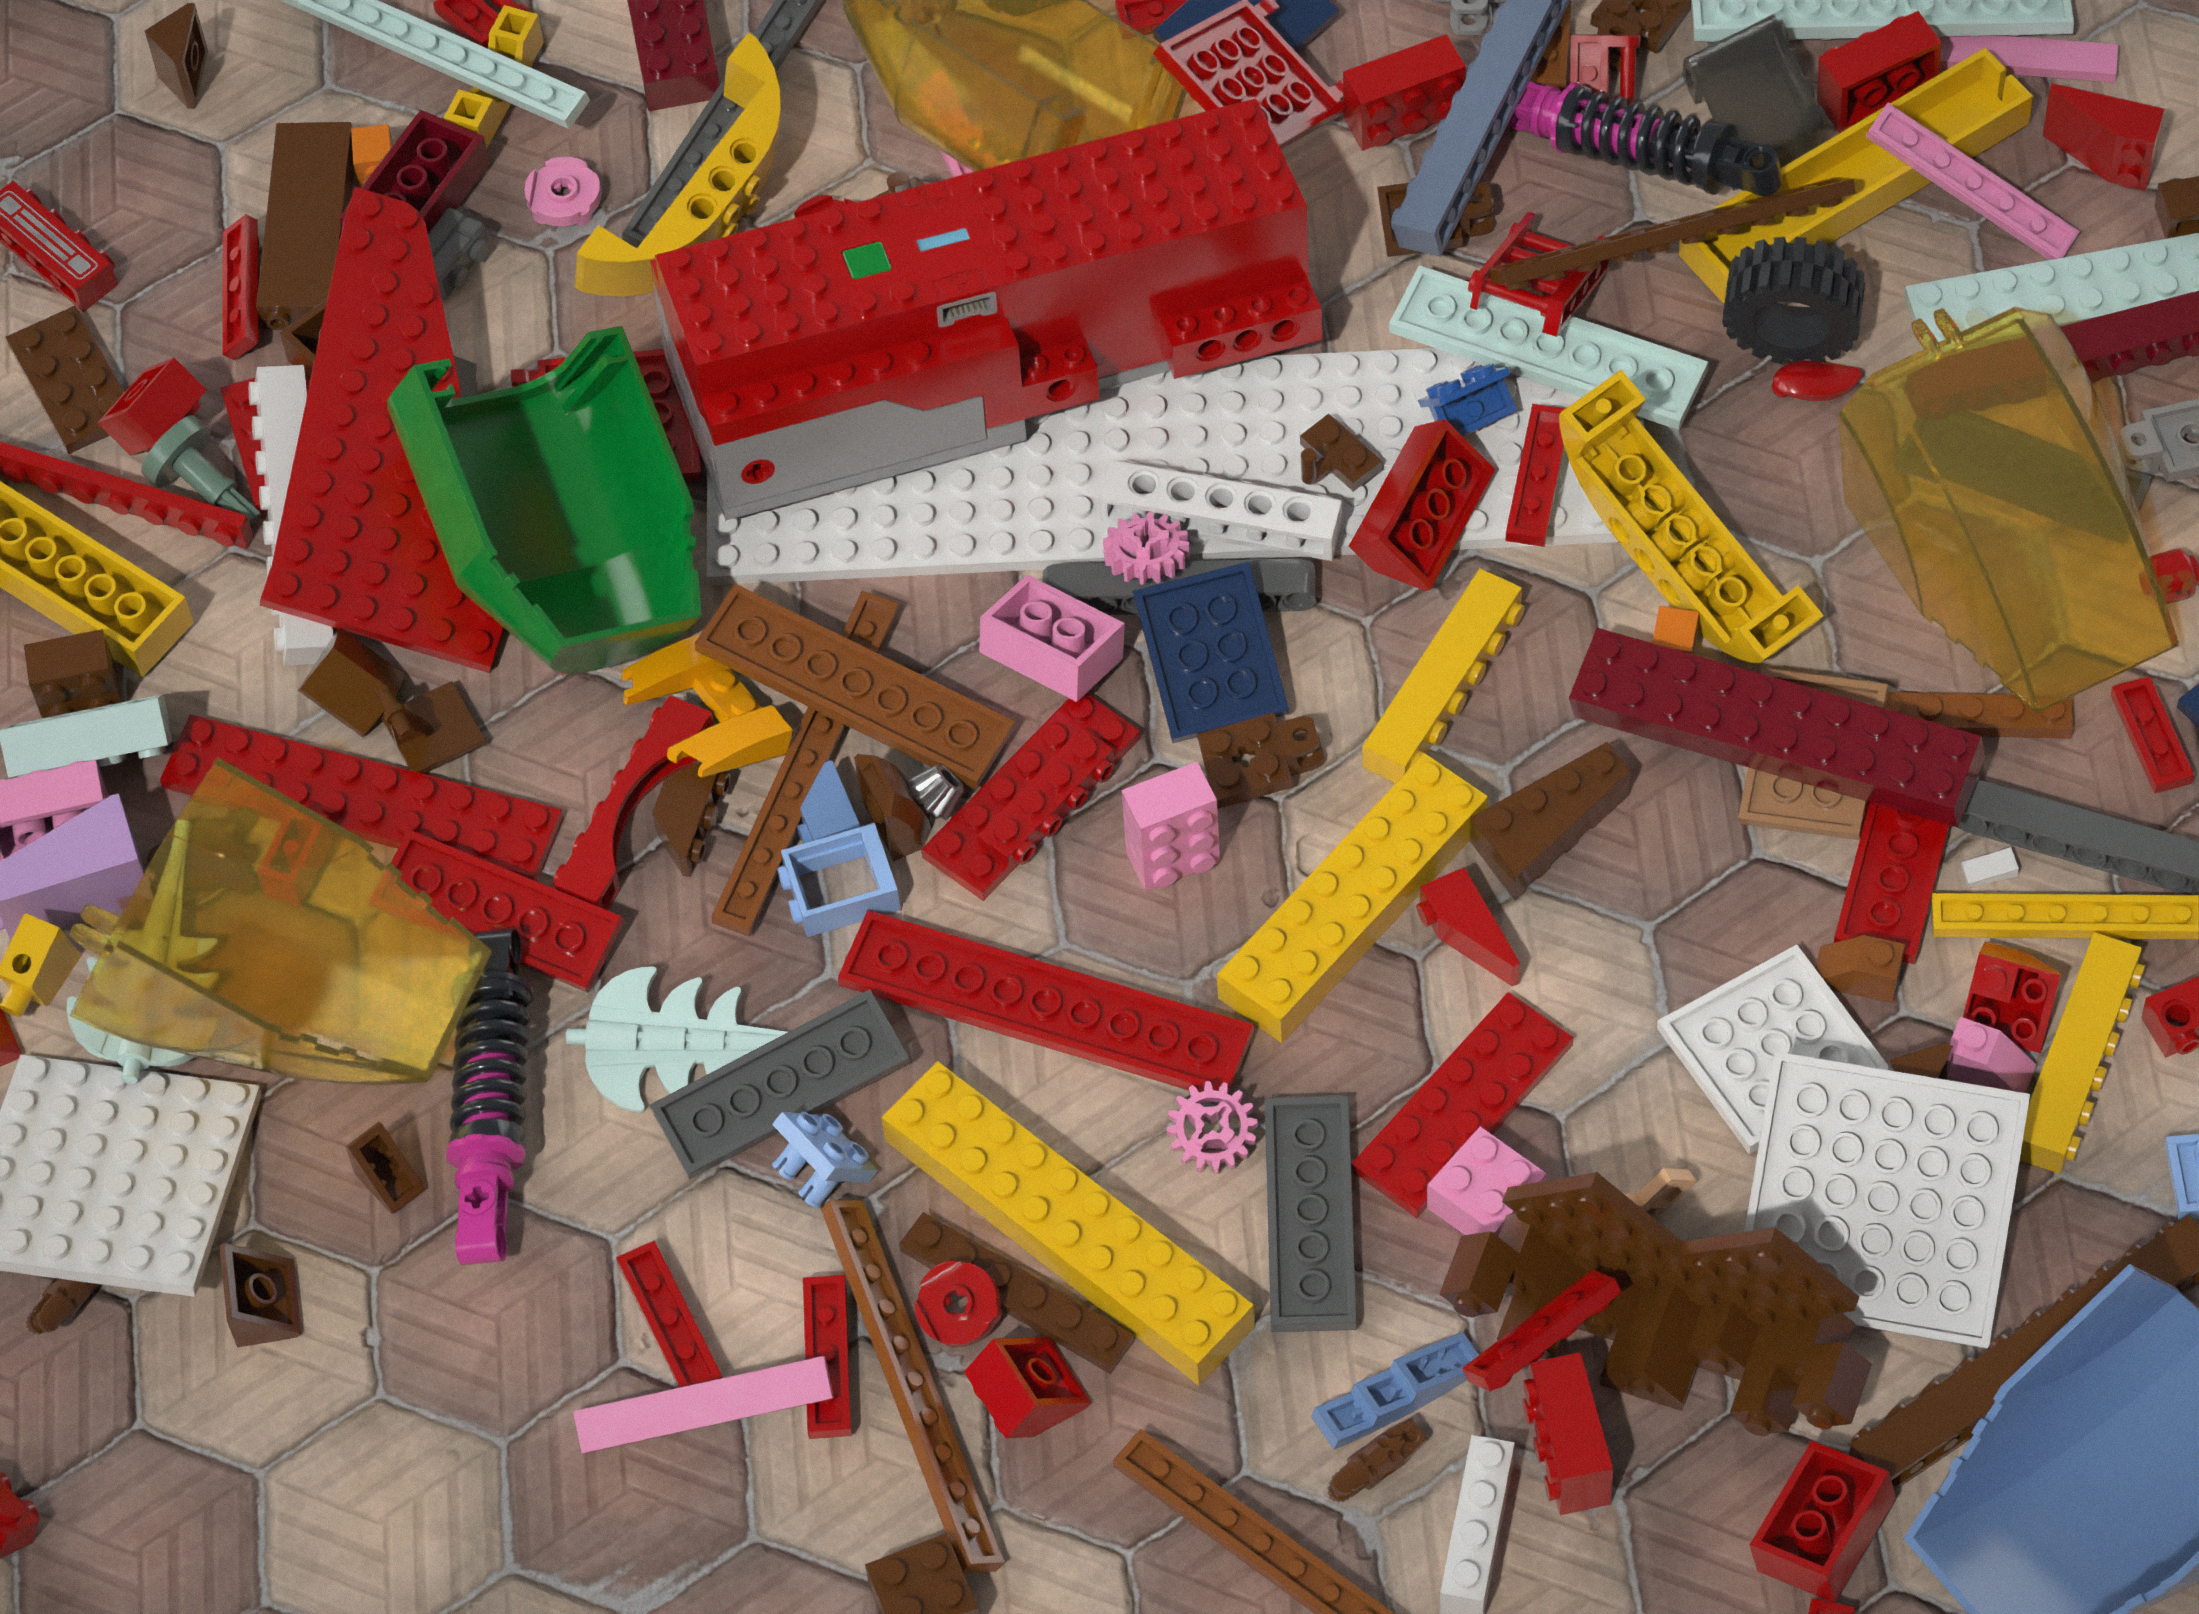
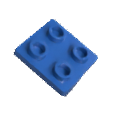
M1493 363L1483 367L1482 365H1477L1460 373L1462 378L1460 381L1456 379L1451 382L1445 380L1426 389L1428 396L1418 400L1421 408L1429 407L1434 421L1446 419L1462 436L1517 411L1504 381V377L1510 375L1508 367L1495 368Z

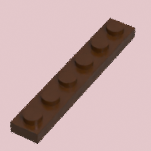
M922 1212L899 1243L902 1253L930 1269L947 1261H961L982 1268L991 1275L999 1288L1001 1296L1000 1306L1003 1312L1042 1335L1050 1337L1054 1342L1109 1374L1114 1371L1134 1343V1334Z

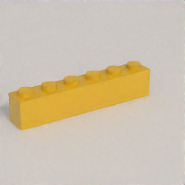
M1479 568L1363 744V768L1396 783L1424 753H1428L1432 745L1438 746L1447 731V722L1452 715L1458 716L1462 711L1467 699V691L1471 685L1477 686L1482 680L1486 671V662L1491 655L1496 657L1501 651L1505 642V633L1509 627H1516L1520 622L1525 606L1521 604L1522 587Z
M2095 932L2093 933L2028 1105L2020 1161L2061 1174L2066 1160L2074 1162L2081 1142V1137L2075 1136L2079 1125L2087 1127L2094 1107V1103L2088 1101L2092 1090L2097 1092L2101 1090L2107 1068L2101 1066L2105 1055L2113 1057L2120 1037L2119 1033L2114 1032L2118 1021L2126 1022L2133 1002L2132 999L2127 998L2130 987L2139 988L2144 974L2145 965L2139 964L2141 947Z

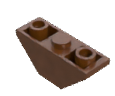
M701 761L665 778L652 812L659 838L682 876L687 877L691 876L695 863L700 864L703 860L706 849L704 838L707 830H713L718 818L717 803L720 795L725 796L727 794L731 779L730 773L726 771L701 778L698 776V770L702 764Z

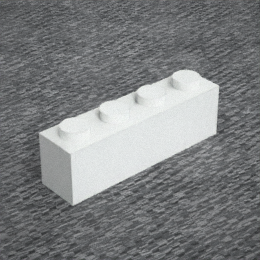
M1471 1435L1440 1590V1614H1485L1514 1465L1515 1442Z

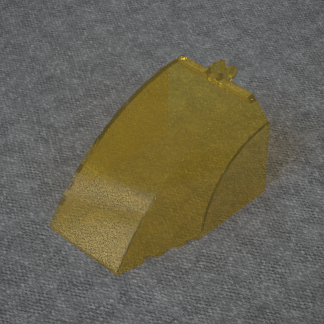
M2013 307L1960 332L1947 311L1941 308L1934 311L1933 314L1937 327L1946 338L1940 342L1937 341L1923 319L1919 318L1911 322L1913 333L1923 350L1872 373L1839 412L1838 420L1844 503L1920 614L1930 623L1935 621L1945 630L1947 638L1955 645L1961 643L1973 654V660L1982 668L1985 666L1990 668L2000 677L2001 684L2036 714L2178 647V637L2109 421L2082 363L2052 315Z
M217 757L170 827L120 918L104 909H100L99 906L86 904L81 910V919L95 929L89 928L84 924H75L70 931V938L77 942V944H81L82 947L99 955L74 1002L70 1016L98 1030L130 1042L294 1079L377 1086L428 1083L492 950L454 917L448 921L430 905L433 899L424 891L417 894L400 879V876L403 874L391 863L385 866L371 854L374 848L364 839Z

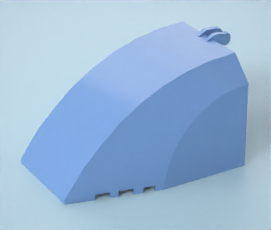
M2129 1264L2000 1387L1993 1398L1995 1403L1986 1417L1980 1418L1971 1432L1974 1435L1961 1456L1955 1457L1948 1468L1951 1471L1937 1493L1933 1492L1903 1538L1968 1614H2137L2199 1583V1309L2171 1284Z

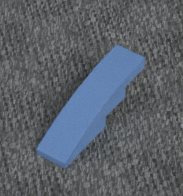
M1461 1332L1394 1359L1389 1370L1354 1383L1349 1394L1315 1407L1311 1418L1330 1446L1335 1450L1411 1414L1467 1381L1462 1368L1479 1354L1464 1332Z

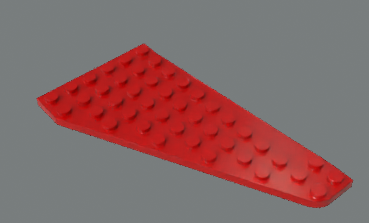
M355 187L343 222L273 561L259 606L337 629L341 627L343 630L490 673L504 627L457 588L387 409L388 398L413 365L449 359L452 366L432 392L443 391L449 384H452L456 393L452 399L462 397L426 224L421 214L409 203Z

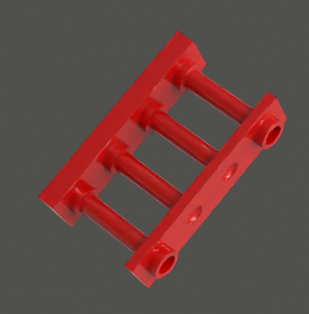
M1528 211L1519 223H1513L1508 237L1480 270H1474L1468 285V292L1472 293L1470 308L1477 310L1485 299L1492 295L1540 311V315L1545 317L1542 332L1557 337L1606 275L1610 259L1600 261L1601 267L1594 270L1578 272L1577 267L1564 270L1565 277L1560 278L1559 281H1542V277L1530 279V286L1528 287L1547 293L1546 297L1524 289L1507 290L1506 285L1492 283L1489 272L1490 267L1540 255L1526 250L1528 247L1547 253L1572 246L1533 233L1535 213ZM1599 235V237H1598L1597 239H1601V238H1605V237Z

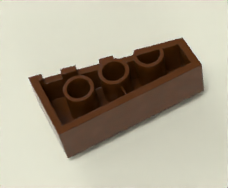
M1605 742L1472 816L1470 842L1514 901H1516L1525 893V888L1535 878L1540 879L1563 852L1568 853L1578 844V839L1589 828H1595L1629 796L1630 770L1611 745Z

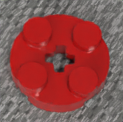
M961 1261L941 1263L932 1268L923 1277L919 1285L921 1289L918 1293V1300L915 1299L917 1320L927 1335L949 1347H966L981 1341L992 1331L994 1325L1002 1317L1001 1296L996 1282L989 1273L974 1264ZM956 1293L962 1298L967 1296L968 1299L965 1311L961 1314L957 1311L950 1313L948 1307L953 1304L951 1296Z

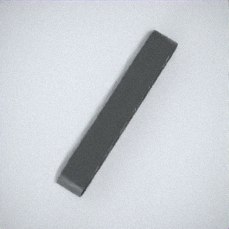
M1305 559L1185 561L1184 569L1175 568L1174 578H1170L1165 574L1161 576V583L1249 562L1262 612L1304 611L1312 608L1316 603V569L1311 561ZM1105 562L1052 564L1047 566L1042 573V582L1107 615H1138L1133 591L1157 585L1153 578L1147 579L1144 585H1140L1139 578L1136 577L1129 582H1125L1124 573L1114 576L1111 566H1106Z
M1976 779L1958 827L1960 830L2182 894L2199 895L2198 841Z

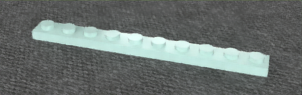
M281 0L284 3L567 129H570L590 101L585 91L378 0Z

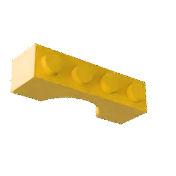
M504 5L489 32L488 49L531 67L544 43L538 14ZM475 87L468 92L458 89L443 119L484 136L487 149L511 103Z

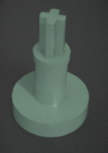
M193 415L185 417L173 425L149 451L142 464V474L157 487L166 486L181 476L207 500L208 504L247 515L250 526H253L258 521L257 518L261 515V512L236 490L238 485L236 481L231 477L228 478L201 453L209 441L210 429Z

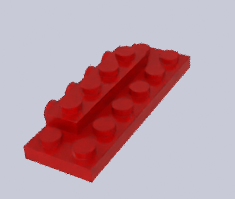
M1087 693L1077 702L1068 698L921 849L922 858L984 901L1019 864L1024 865L1031 859L1036 847L1046 836L1051 837L1058 831L1062 820L1072 809L1077 810L1084 804L1089 792L1098 782L1103 783L1111 776L1115 765L1141 739L1140 730Z

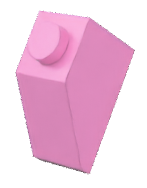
M1960 1017L1949 1043L1953 1046L1948 1077L1968 1084L2026 1093L2037 1064L2000 1030Z

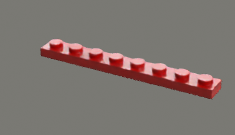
M0 441V475L5 476L12 482H26L39 486L48 493L56 494L59 492L72 496L85 504L95 503L109 507L112 511L121 515L129 513L139 516L154 525L165 524L180 529L185 534L205 536L227 547L235 545L248 549L254 537L247 515Z

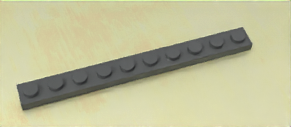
M775 0L753 34L766 50L775 68V72L778 71L823 0ZM725 78L622 232L623 240L633 247H639L744 111V108L723 96Z

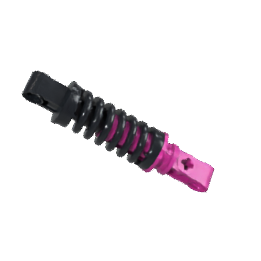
M1529 81L1507 125L1515 130L1532 132L1536 137H1550L1551 146L1558 153H1569L1576 156L1585 154L1594 161L1604 159L1610 165L1622 164L1624 168L1631 171L1640 169L1642 173L1649 176L1658 174L1667 181L1677 179L1679 183L1685 186L1696 184V188L1704 190L1707 194L1716 195L1725 186L1754 193L1758 196H1768L1777 192L1783 182L1776 150L1768 145H1760L1739 139L1738 130L1734 124L1710 120L1701 127L1699 118L1694 115L1686 117L1683 121L1682 115L1675 110L1668 112L1664 116L1661 107L1654 105L1646 111L1645 105L1638 100L1631 102L1629 105L1623 96L1618 95L1609 100L1607 93L1601 90L1591 96L1592 89L1582 86L1578 82H1572L1565 90L1560 91L1556 86H1542Z
M516 928L474 932L471 939L472 974L461 978L455 986L456 1007L459 1014L455 1021L457 1032L454 1040L456 1054L453 1059L455 1074L452 1079L454 1093L451 1098L453 1113L450 1118L452 1134L447 1146L446 1159L450 1165L458 1168L455 1173V1186L460 1190L455 1249L461 1265L500 1262L506 1259L508 1192L514 1186V1175L511 1171L517 1170L524 1164L526 1153L522 1145L525 1133L520 1125L526 1117L525 1110L521 1106L527 1097V1093L522 1086L528 1076L526 1069L523 1067L529 1056L527 1049L524 1047L529 1041V1032L525 1026L530 1021V1013L527 1007L533 1001L534 990L527 980L519 976L522 947Z

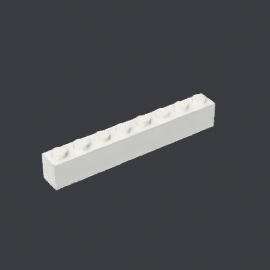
M304 365L257 367L255 382H249L248 385L250 405H257L258 416L252 417L253 439L260 440L261 451H256L257 475H264L265 486L259 487L261 510L268 509L269 521H263L264 544L271 545L272 556L267 557V576L273 561L307 398ZM271 609L272 616L279 615L280 627L274 628L275 651H282L284 666L315 664L333 638L332 627Z

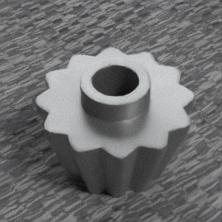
M939 764L913 776L908 781L911 787L910 791L915 795L914 799L917 805L926 813H933L937 818L941 817L944 820H947L953 814L964 792L963 784L959 778L944 765L941 766Z

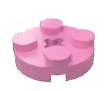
M556 157L545 161L546 166L538 172L534 169L529 174L525 182L524 191L527 206L537 223L552 226H570L574 224L580 226L587 224L592 219V213L599 206L602 193L598 175L588 168L586 162L574 157ZM562 187H568L570 192L565 196L554 194L560 192Z

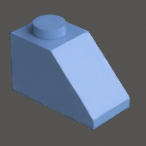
M833 761L824 762L800 807L803 824L797 825V830L802 844L860 827Z

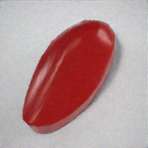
M1813 360L1796 361L1778 369L1773 376L1771 387L1773 393L1781 398L1790 396L1806 401H1829L1853 390L1858 385L1862 371L1856 367Z

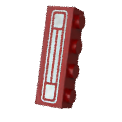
M12 180L0 190V242L83 313L118 286L113 271L115 264L111 257L105 251L100 250L97 252L91 247L89 240L80 230L72 231L56 210L46 209L31 189L27 188L24 190Z

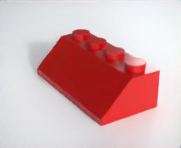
M1446 419L1414 426L1349 547L1374 572L1424 591L1431 590L1496 469Z

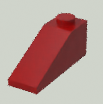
M1464 867L1420 886V903L1416 904V908L1424 926L1431 925L1438 939L1513 987L1520 984V962Z

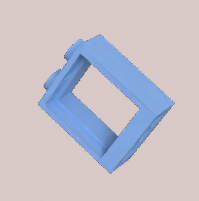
M875 823L781 850L784 866L777 868L783 891L791 889L794 900L788 901L792 919L795 925L802 923L806 937L862 922L867 910L883 915L901 910L898 889ZM861 857L866 858L876 891L810 910L799 878L800 875Z

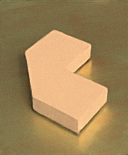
M1663 1168L1637 1194L1625 1195L1644 1211L1651 1209L1653 1214L1656 1215L1670 1208L1694 1185L1696 1180L1689 1169Z

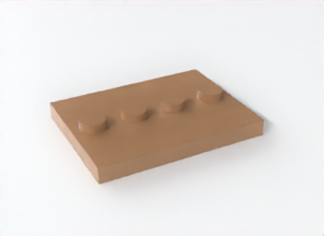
M1767 668V676L1880 708H1886L1889 692L1888 684ZM1748 767L1738 820L1740 824L1860 840L1868 802Z

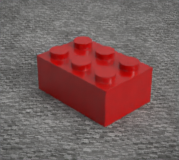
M1916 11L1907 16L1897 17L1890 24L1873 32H1865L1856 40L1843 46L1833 47L1819 56L1817 103L1836 130L1841 133L1882 109L1887 103H1892L1939 75L1942 42L1920 12Z
M1445 34L1343 71V103L1347 106L1343 111L1344 120L1362 151L1374 146H1383L1389 141L1407 134L1418 133L1424 128L1440 123L1442 119H1446L1451 109L1455 92L1461 90L1466 80V66L1449 36Z
M1581 1352L1531 1362L1529 1379L1523 1380L1526 1398L1522 1402L1527 1423H1534L1536 1437H1533V1445L1538 1463L1545 1462L1547 1475L1543 1479L1548 1501L1556 1500L1560 1515L1611 1505L1613 1466Z
M1811 1440L1749 1544L1757 1571L1835 1603L1896 1499L1889 1471Z

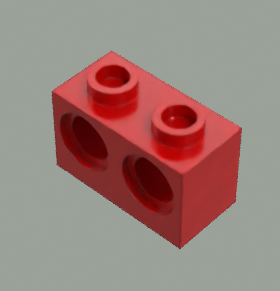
M2199 976L2145 999L2141 1018L2165 1058L2176 1053L2181 1055L2188 1054L2199 1047ZM2169 1021H2178L2184 1026H2173Z

